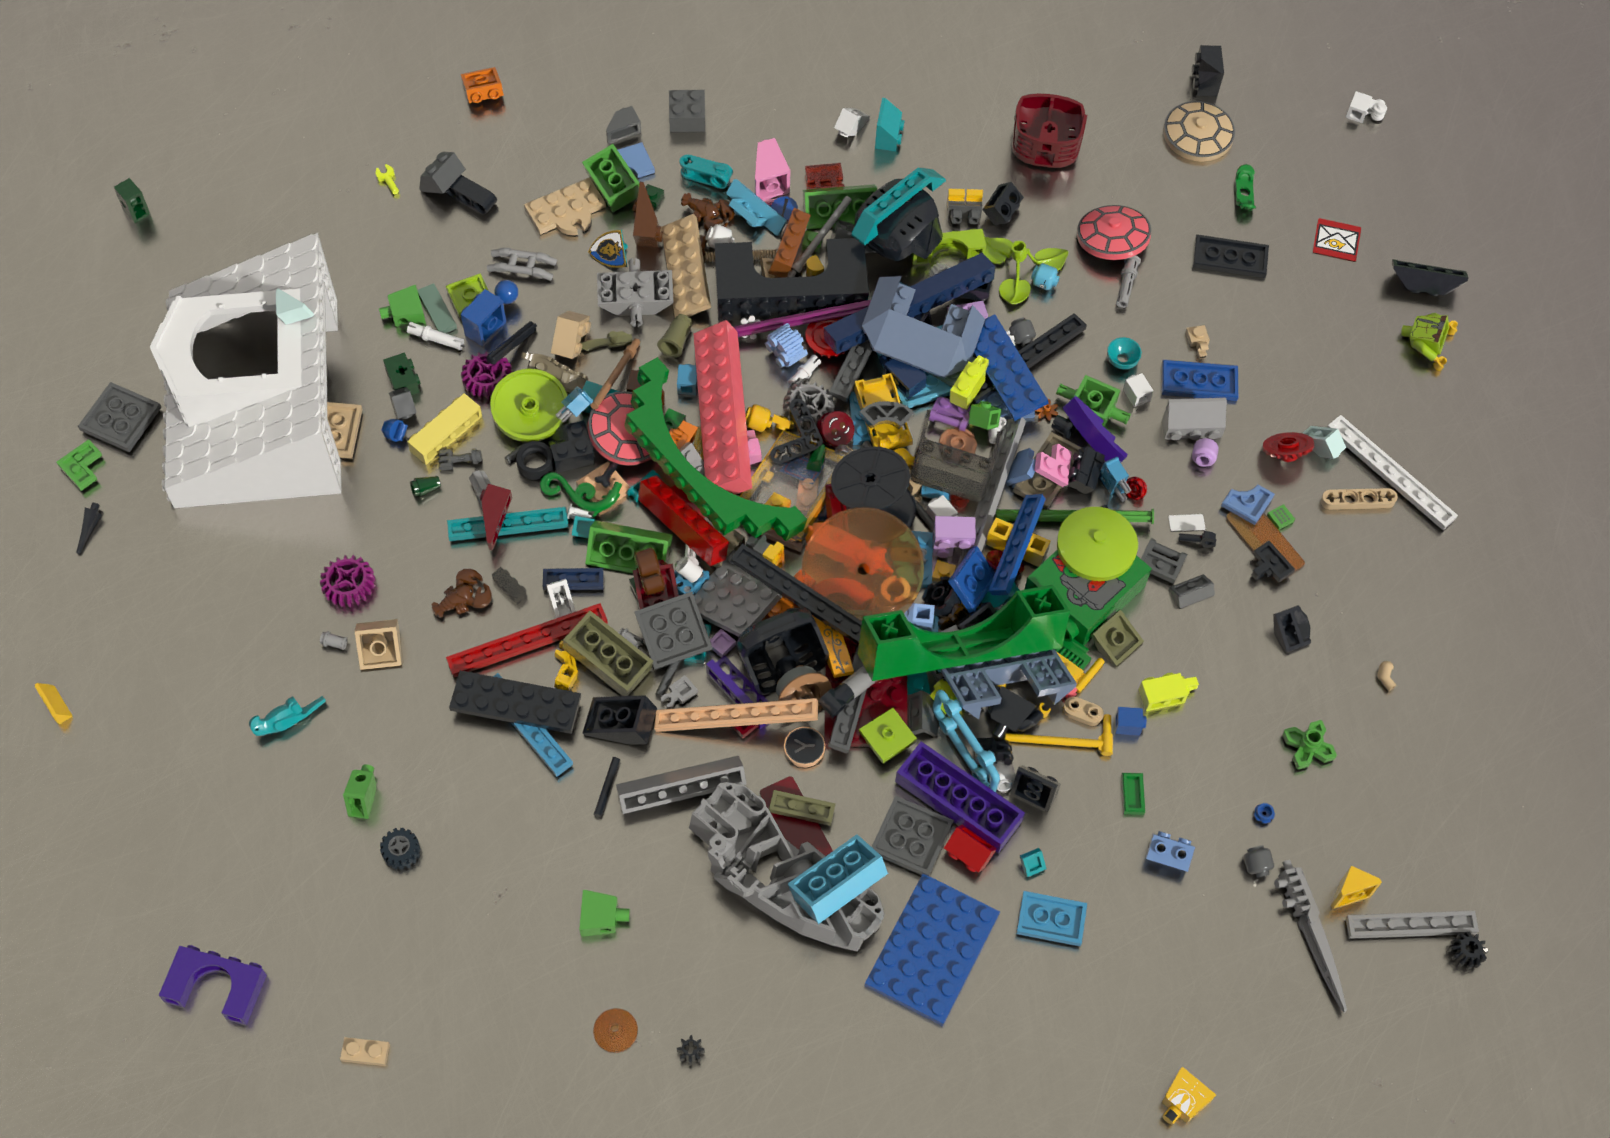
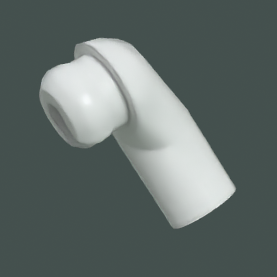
M1000 417L997 428L988 429L990 443L996 444L999 441L998 434L1007 424L1005 418Z

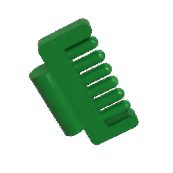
M1076 639L1070 642L1063 641L1062 650L1059 654L1082 670L1091 662V657L1087 655L1089 649Z

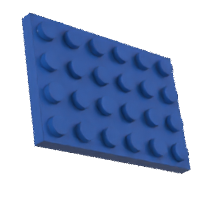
M922 874L864 986L943 1026L1000 911L930 876Z

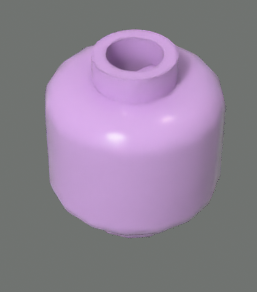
M1209 438L1197 440L1192 451L1193 461L1202 467L1213 465L1218 456L1219 447L1217 443Z

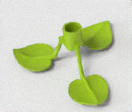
M985 237L987 246L985 256L992 263L1001 264L1006 258H1011V256L1016 261V280L1007 279L999 287L1000 296L1009 304L1021 303L1030 294L1029 282L1019 280L1020 262H1023L1027 255L1035 265L1044 263L1056 268L1058 271L1063 267L1068 256V250L1046 248L1038 251L1034 258L1030 253V249H1026V244L1023 241L1012 243L1005 238Z

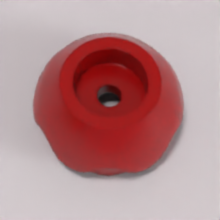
M1136 476L1128 478L1127 484L1131 491L1126 495L1132 498V500L1143 499L1147 493L1145 481Z

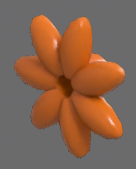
M1048 399L1049 404L1036 410V412H1040L1039 419L1046 415L1047 420L1050 421L1051 415L1057 416L1058 412L1055 409L1058 405H1051V400Z

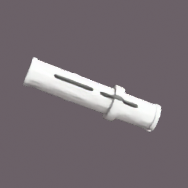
M410 322V326L407 327L408 334L422 337L425 341L431 340L458 350H462L461 345L464 346L463 338L434 330L431 326L427 325L425 327Z

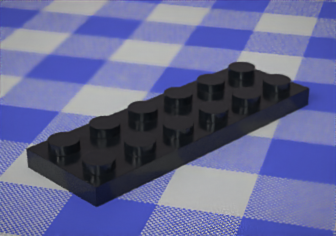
M460 670L449 709L454 712L572 734L581 700V693Z

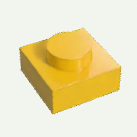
M774 414L771 422L776 423L777 428L784 431L787 428H794L792 420H787L784 416Z
M774 492L765 504L789 508L791 500Z
M937 560L932 581L939 582L941 581L940 577H951L955 572L956 565Z

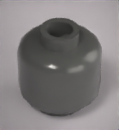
M1023 317L1011 322L1009 331L1010 335L1014 336V344L1025 347L1036 337L1035 329L1030 320Z
M1263 845L1247 849V853L1243 856L1247 872L1249 874H1256L1257 878L1269 875L1268 870L1274 868L1271 851L1268 848H1264Z

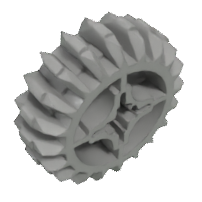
M807 381L806 385L800 382L798 387L793 385L792 390H788L787 395L783 399V410L787 420H792L788 407L791 401L797 398L802 399L806 403L816 426L822 415L834 411V401L832 395H829V389L824 390L823 384L818 387L816 382L813 385H810L809 381ZM822 403L824 407L819 411L818 407ZM800 406V407H797V408L794 407L793 410H798V412H799V414H800V410H801L802 407H801V406ZM802 421L800 423L802 429L804 427L810 429L811 427L810 423L807 421Z

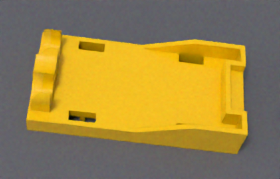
M891 373L867 381L862 379L854 382V392L861 410L879 401L900 403L898 391ZM865 422L873 446L892 450L913 445V439L907 422L904 424L905 430L902 427L898 429L886 423L879 424L871 429Z

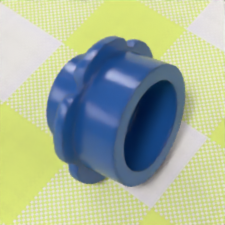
M1263 803L1255 807L1254 816L1256 820L1267 824L1274 819L1275 812L1270 804Z

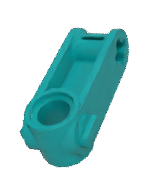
M688 154L683 155L679 160L682 167L680 172L683 178L719 189H724L730 184L733 169L725 163Z

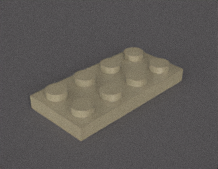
M1051 432L1038 453L1043 452L1051 457L1052 446L1060 444L1072 452L1071 468L1074 463L1073 455L1081 447ZM1035 472L1031 479L1017 483L1013 492L1023 498L1025 495L1043 494L1046 500L1042 508L1048 510L1062 487Z

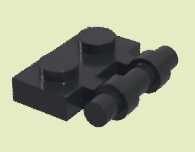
M976 738L983 750H990L994 754L996 761L993 764H997L998 760L1004 761L1005 765L1012 764L1014 757L1011 743L1008 740L995 741V738ZM975 753L976 764H980Z

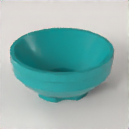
M1126 337L1114 339L1107 348L1109 362L1120 369L1133 368L1138 364L1142 355L1139 344L1133 339ZM1124 355L1128 361L1120 362L1117 357Z

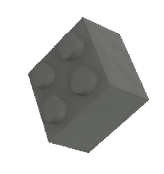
M669 90L670 132H705V90Z

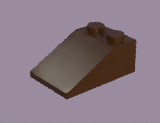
M640 181L633 237L637 246L658 248L659 242H662L663 231H661V226L658 224L644 182Z

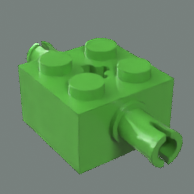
M1087 375L1084 376L1079 388L1076 390L1062 383L1059 385L1060 387H1058L1056 395L1069 400L1076 395L1104 420L1102 426H1105L1110 418L1120 421L1125 425L1128 423L1127 421H1129L1131 413L1116 408L1120 389Z

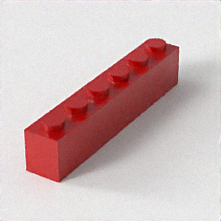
M657 475L640 481L638 500L709 566L726 560L729 541Z

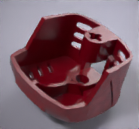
M1037 93L1022 96L1016 106L1012 138L1014 155L1026 164L1043 167L1062 168L1074 163L1079 155L1087 121L1083 104L1074 99L1054 94Z

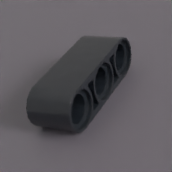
M462 175L446 190L448 195L481 214H486L497 202V197L491 191Z

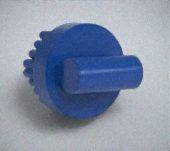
M389 419L384 421L381 431L384 437H387L389 440L395 442L403 441L408 425H405L403 421L398 419Z

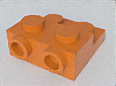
M495 67L461 74L469 103H479L482 100L497 99L500 96H504L502 84Z

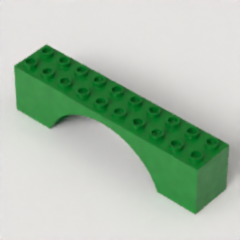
M1054 585L1016 591L999 611L986 620L971 627L952 632H931L918 628L908 621L902 610L863 616L857 654L871 680L877 681L1059 649L1063 646L1070 610Z

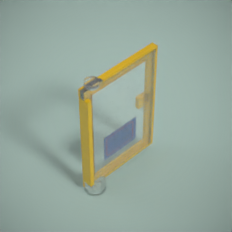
M782 430L751 477L752 489L742 492L739 497L765 504L775 492L791 500L789 508L795 505L807 518L804 530L788 541H802L807 533V526L813 524L825 505V485L831 484L834 468L843 457L853 452L847 445L840 444L835 451L825 447V460L820 472L806 469L811 454L784 465L775 466L769 460L771 450L779 445L800 438V436ZM810 441L809 444L816 446L817 443ZM798 445L791 446V451L794 454L801 453V448ZM787 451L781 455L776 452L774 458L781 460L782 456L787 454Z

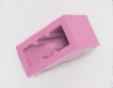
M749 430L747 431L750 468L759 467L761 464L762 454L755 431Z

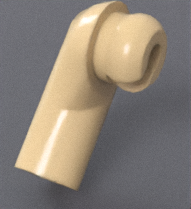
M1383 661L1379 665L1377 677L1386 689L1391 691L1397 686L1390 677L1394 666L1390 661Z

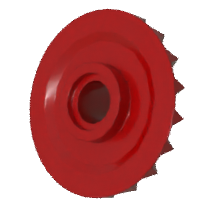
M839 317L809 323L805 335L809 349L812 348L814 353H819L821 357L823 355L828 356V358L830 356L837 357L839 354L836 355L824 341V327L843 318Z
M1297 432L1276 434L1263 442V451L1266 452V455H1270L1273 458L1277 457V459H1281L1284 462L1295 461L1298 457L1300 458L1302 455L1312 452L1314 448L1312 437Z

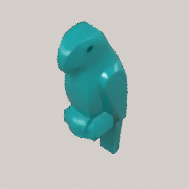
M292 696L286 700L284 705L271 710L264 719H260L259 715L252 717L249 721V728L256 736L284 731L310 715L325 703L326 699L321 696L307 706L300 707Z

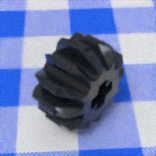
M1470 931L1466 932L1465 935L1459 933L1451 941L1452 946L1449 948V952L1455 954L1452 960L1459 961L1458 967L1465 964L1467 970L1473 966L1478 968L1481 962L1486 961L1487 957L1485 954L1488 953V949L1483 947L1486 940L1479 941V934L1472 937Z

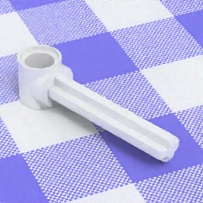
M686 544L685 557L677 563L675 570L689 582L693 583L701 576L703 569L699 566L696 553Z

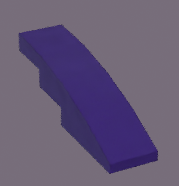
M1075 395L1063 407L1073 425L1096 452L1105 455L1104 460L1106 462L1118 457L1121 463L1128 454L1114 442L1116 437L1102 426L1104 420Z

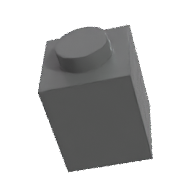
M407 387L389 392L390 400L398 419H408L413 416L412 414L417 413L411 392Z

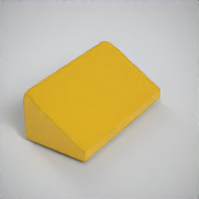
M35 684L36 690L57 724H61L72 717L70 710L54 685Z

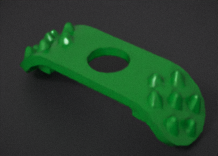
M1248 164L1241 165L1236 172V205L1241 209H1250L1252 211L1256 209L1253 190L1255 171ZM1240 189L1248 190L1249 195L1241 194Z

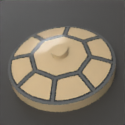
M1190 101L1176 106L1168 113L1163 127V134L1166 143L1176 154L1192 161L1205 162L1218 159L1229 151L1234 141L1235 127L1230 116L1216 105L1202 101Z

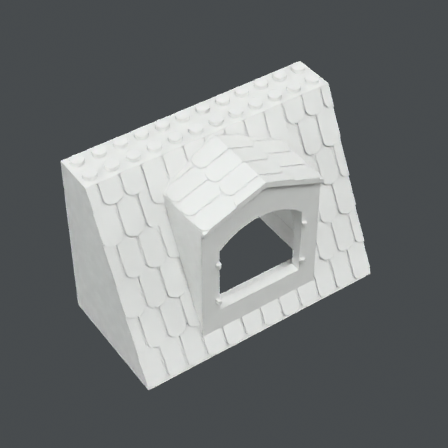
M318 233L308 235L293 243H287L263 255H257L210 276H204L189 284H183L170 290L169 299H166L168 312L150 345L152 354L164 379L165 390L167 391V395H164V405L167 408L166 412L163 413L166 428L163 429V437L166 440V445H163L165 462L162 463L163 473L165 474V479L162 480V489L167 492V500L171 501L174 508L341 494V459L327 418L326 332L338 331L337 297ZM278 288L304 303L314 313L311 318L287 325L277 316L278 374L267 375V373L256 376L218 377V379L208 380L199 372L194 364L192 351L197 333L204 332L251 312L275 311L276 290Z

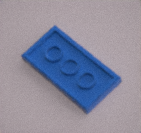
M1162 360L1161 395L1193 398H1226V400L1237 401L1239 398L1238 366Z

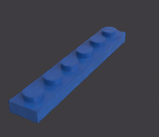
M1043 494L1025 495L988 590L991 595L1010 594L1046 500Z

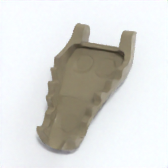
M526 352L521 354V358L529 360L527 369H538L553 375L561 382L566 393H571L577 386L583 389L586 381H588L587 375L574 371L549 356Z

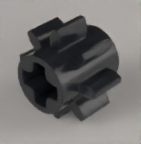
M692 1035L686 1041L681 1039L682 1047L677 1048L678 1053H683L680 1056L681 1062L687 1060L689 1061V1066H691L692 1061L697 1060L701 1062L699 1054L705 1053L704 1048H699L702 1043L701 1039L695 1041ZM689 1047L694 1049L692 1054H688Z

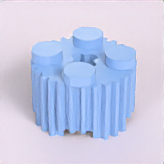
M788 323L767 336L768 341L765 343L767 350L773 352L777 357L776 362L781 368L791 366L808 354L807 350H804L801 345L803 337H801L798 330H791Z

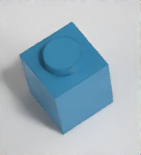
M679 364L677 394L697 395L696 365Z

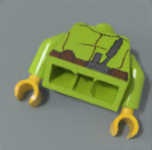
M1437 313L1417 316L1413 326L1403 325L1401 335L1410 337L1411 347L1419 351L1430 361H1434L1433 367L1441 371L1444 368L1443 365L1447 363V359L1443 356L1437 357V355L1441 354L1447 334L1452 336L1457 332L1458 323L1456 321L1449 322L1448 315H1439Z

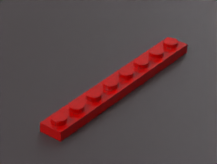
M599 603L447 656L446 660L453 678L457 677L460 670L471 672L562 640L589 611L593 612L605 623H608L602 605Z

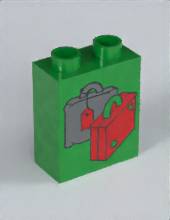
M1056 550L1027 577L1024 590L1054 585L1070 610L1064 640L1070 642L1076 639L1085 645L1092 638L1091 634L1118 610H1122L1145 588L1152 568L1136 555L1132 566L1123 575L1108 581H1092L1071 572L1064 565L1058 550Z

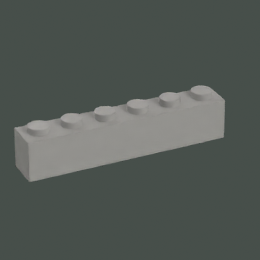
M738 755L616 784L622 812L625 814L713 793L720 783L729 782L746 785L747 783L744 767Z

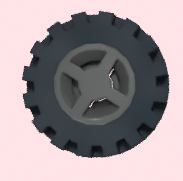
M395 828L392 833L388 831L387 836L382 838L383 842H380V852L384 861L394 869H397V867L404 869V866H407V868L411 867L410 864H415L416 858L420 856V845L416 835L411 830L407 829L406 831L404 828H400V830Z

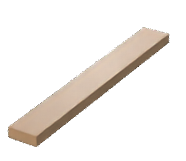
M817 698L656 710L654 729L656 732L816 721L818 720Z

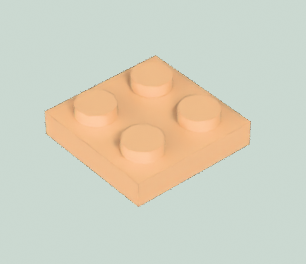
M609 462L576 481L577 487L581 483L586 482L595 487L596 493L592 499H589L590 502L602 500V496L607 495L609 490H612L615 482L622 484L618 500L627 495L630 487L616 470L609 479V487L604 488L601 483L595 482V477L604 474L610 464Z

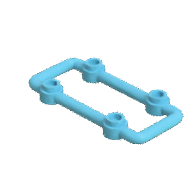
M938 690L935 694L932 709L939 721L941 730L945 735L949 736L972 771V776L996 792L1000 775L993 765L996 761L994 754L990 750H983L959 713L962 711L959 701L950 700L945 691ZM942 703H943L945 712L947 713V715H948L950 718L945 717L944 713L942 712V710H941V705H942ZM957 726L977 754L981 767H978L955 732ZM989 774H990V776H991V781H990V783L988 782V779H989L988 776H989Z

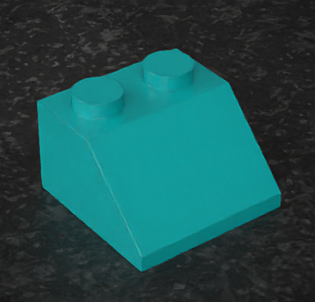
M882 98L875 149L896 152L897 144L901 145L902 134L899 133L904 130L905 120H902V112L886 98Z

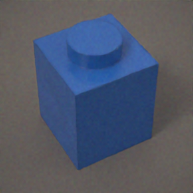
M1118 707L1115 714V734L1140 736L1142 729L1146 728L1147 722L1146 716H1143V708Z

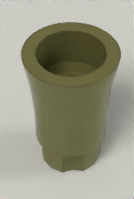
M679 314L671 322L669 328L657 343L659 350L663 354L673 358L681 356L685 341L693 324L691 318L684 314Z

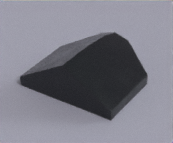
M1299 605L1273 614L1274 634L1285 652L1311 644L1310 623L1307 615L1301 610Z

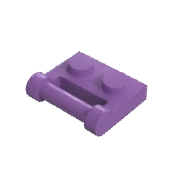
M940 396L931 409L928 420L942 422L965 432L969 424L971 406L965 410L951 403L950 399Z

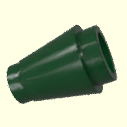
M438 476L420 477L410 481V487L414 496L421 497L441 487Z

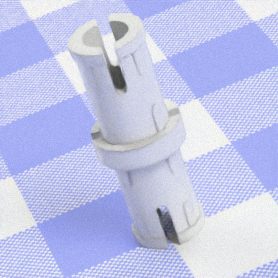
M812 355L804 365L799 366L798 371L788 380V383L790 385L794 383L793 385L798 387L800 382L802 383L805 379L811 377L812 372L821 364L820 359L815 361L818 357Z

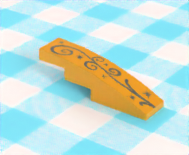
M813 616L829 651L827 664L834 678L852 675L854 669L843 635Z

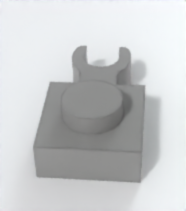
M684 675L669 686L671 693L662 695L661 703L665 700H670L671 702L666 705V709H671L676 701H679L681 704L685 703L698 693V689Z

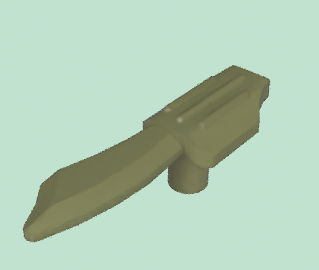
M611 331L607 334V338L593 339L581 344L583 350L590 351L603 346L610 348L631 344L633 340L632 334H627L624 331Z

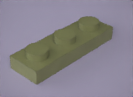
M774 790L769 811L770 813L831 826L836 803Z

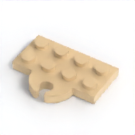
M590 177L524 204V209L539 234L557 228L566 235H578L577 228L573 226L574 224H581L582 230L585 232L591 225V213L606 208L604 199Z

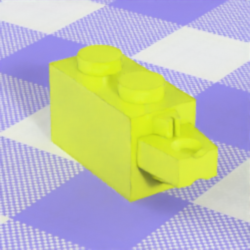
M979 355L972 363H967L950 390L951 403L965 410L969 408L985 382V373L989 364L987 358Z
M1167 673L1159 678L1148 677L1144 679L1138 690L1145 711H1151L1185 703L1190 691L1197 689L1199 683L1196 677L1185 678L1181 676V673Z

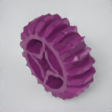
M487 350L485 354H481L478 351V356L471 355V360L466 359V365H462V384L467 392H471L473 397L478 394L480 399L483 396L489 399L496 385L505 376L513 372L512 366L507 358H502L492 365L490 362H487Z
M344 555V559L341 560L337 557L335 563L330 561V567L324 566L325 573H321L320 576L322 579L320 580L321 591L328 601H332V604L336 605L339 603L343 607L347 603L348 607L351 608L354 602L359 606V600L366 601L365 595L371 596V589H374V582L376 580L373 575L374 571L367 561L364 562L361 557L356 560L354 555L350 559ZM338 576L339 578L335 581L336 584L332 586L334 579ZM363 576V580H362L361 584H360L359 586H357V583L360 581V578Z

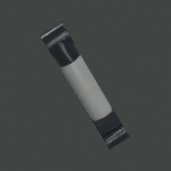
M863 665L836 688L826 692L819 699L818 703L833 718L876 681L871 680Z

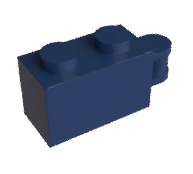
M885 355L879 357L881 364L884 366L883 374H892L896 388L907 399H910L926 387L927 377L923 370Z

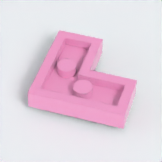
M1055 444L1052 446L1051 457L1043 452L1036 454L1034 471L1061 487L1067 486L1072 452L1060 444Z

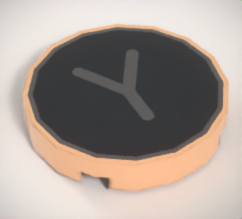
M796 728L785 739V756L797 767L807 768L814 766L824 756V738L813 728Z

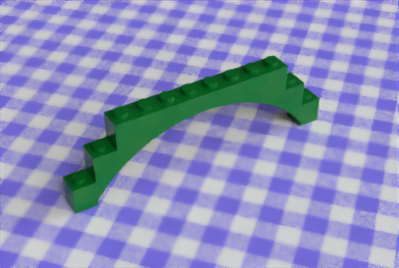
M658 357L640 366L637 380L641 386L633 390L631 404L635 410L626 415L625 429L636 438L642 448H645L652 460L662 467L664 473L674 480L676 486L684 491L688 499L700 509L701 514L712 522L713 527L725 536L743 525L745 531L754 538L774 528L777 535L781 536L785 541L802 532L807 518L795 505L791 508L776 507L739 497L711 482L687 461L673 441L662 411V386L667 382L669 369Z

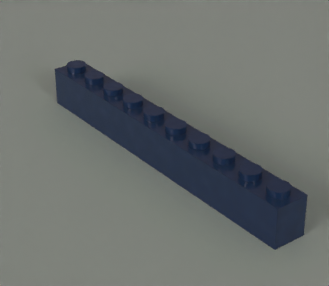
M980 253L910 286L916 290L907 316L914 318L918 314L926 313L968 291L994 280L995 265L983 253ZM868 307L824 327V341L836 355L868 340L867 335L864 334L861 328Z

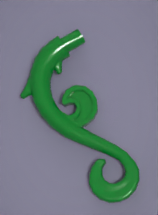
M555 472L544 475L540 482L541 491L545 495L552 496L557 494L561 487L558 485L555 488H550L549 484L553 479L559 480L571 500L583 510L594 512L593 517L616 503L622 487L621 483L615 482L612 490H609L607 495L602 496V500L588 502L582 498L583 495L586 494V498L589 500L596 493L595 487L590 483H581L574 491L566 479Z

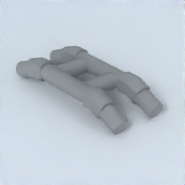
M504 247L491 250V256L510 257L508 264L503 262L487 265V271L528 274L551 281L553 274L546 272L544 269L534 267V264L537 260L555 266L557 259L541 252L534 253ZM517 257L528 259L527 266H517Z

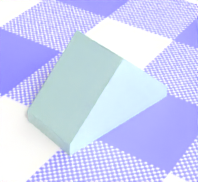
M279 288L276 290V315L286 325L311 318L314 315L304 303Z

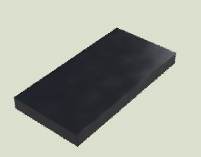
M1196 234L1192 268L1266 278L1269 245Z

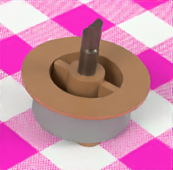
M799 665L785 673L778 680L776 692L779 697L778 701L817 698L819 701L826 692L832 689V686L826 676L817 673L811 667ZM819 703L818 714L820 713L819 711L823 708Z

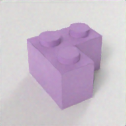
M935 516L932 556L940 558L952 557L954 547L961 549L974 547L976 539L975 517Z

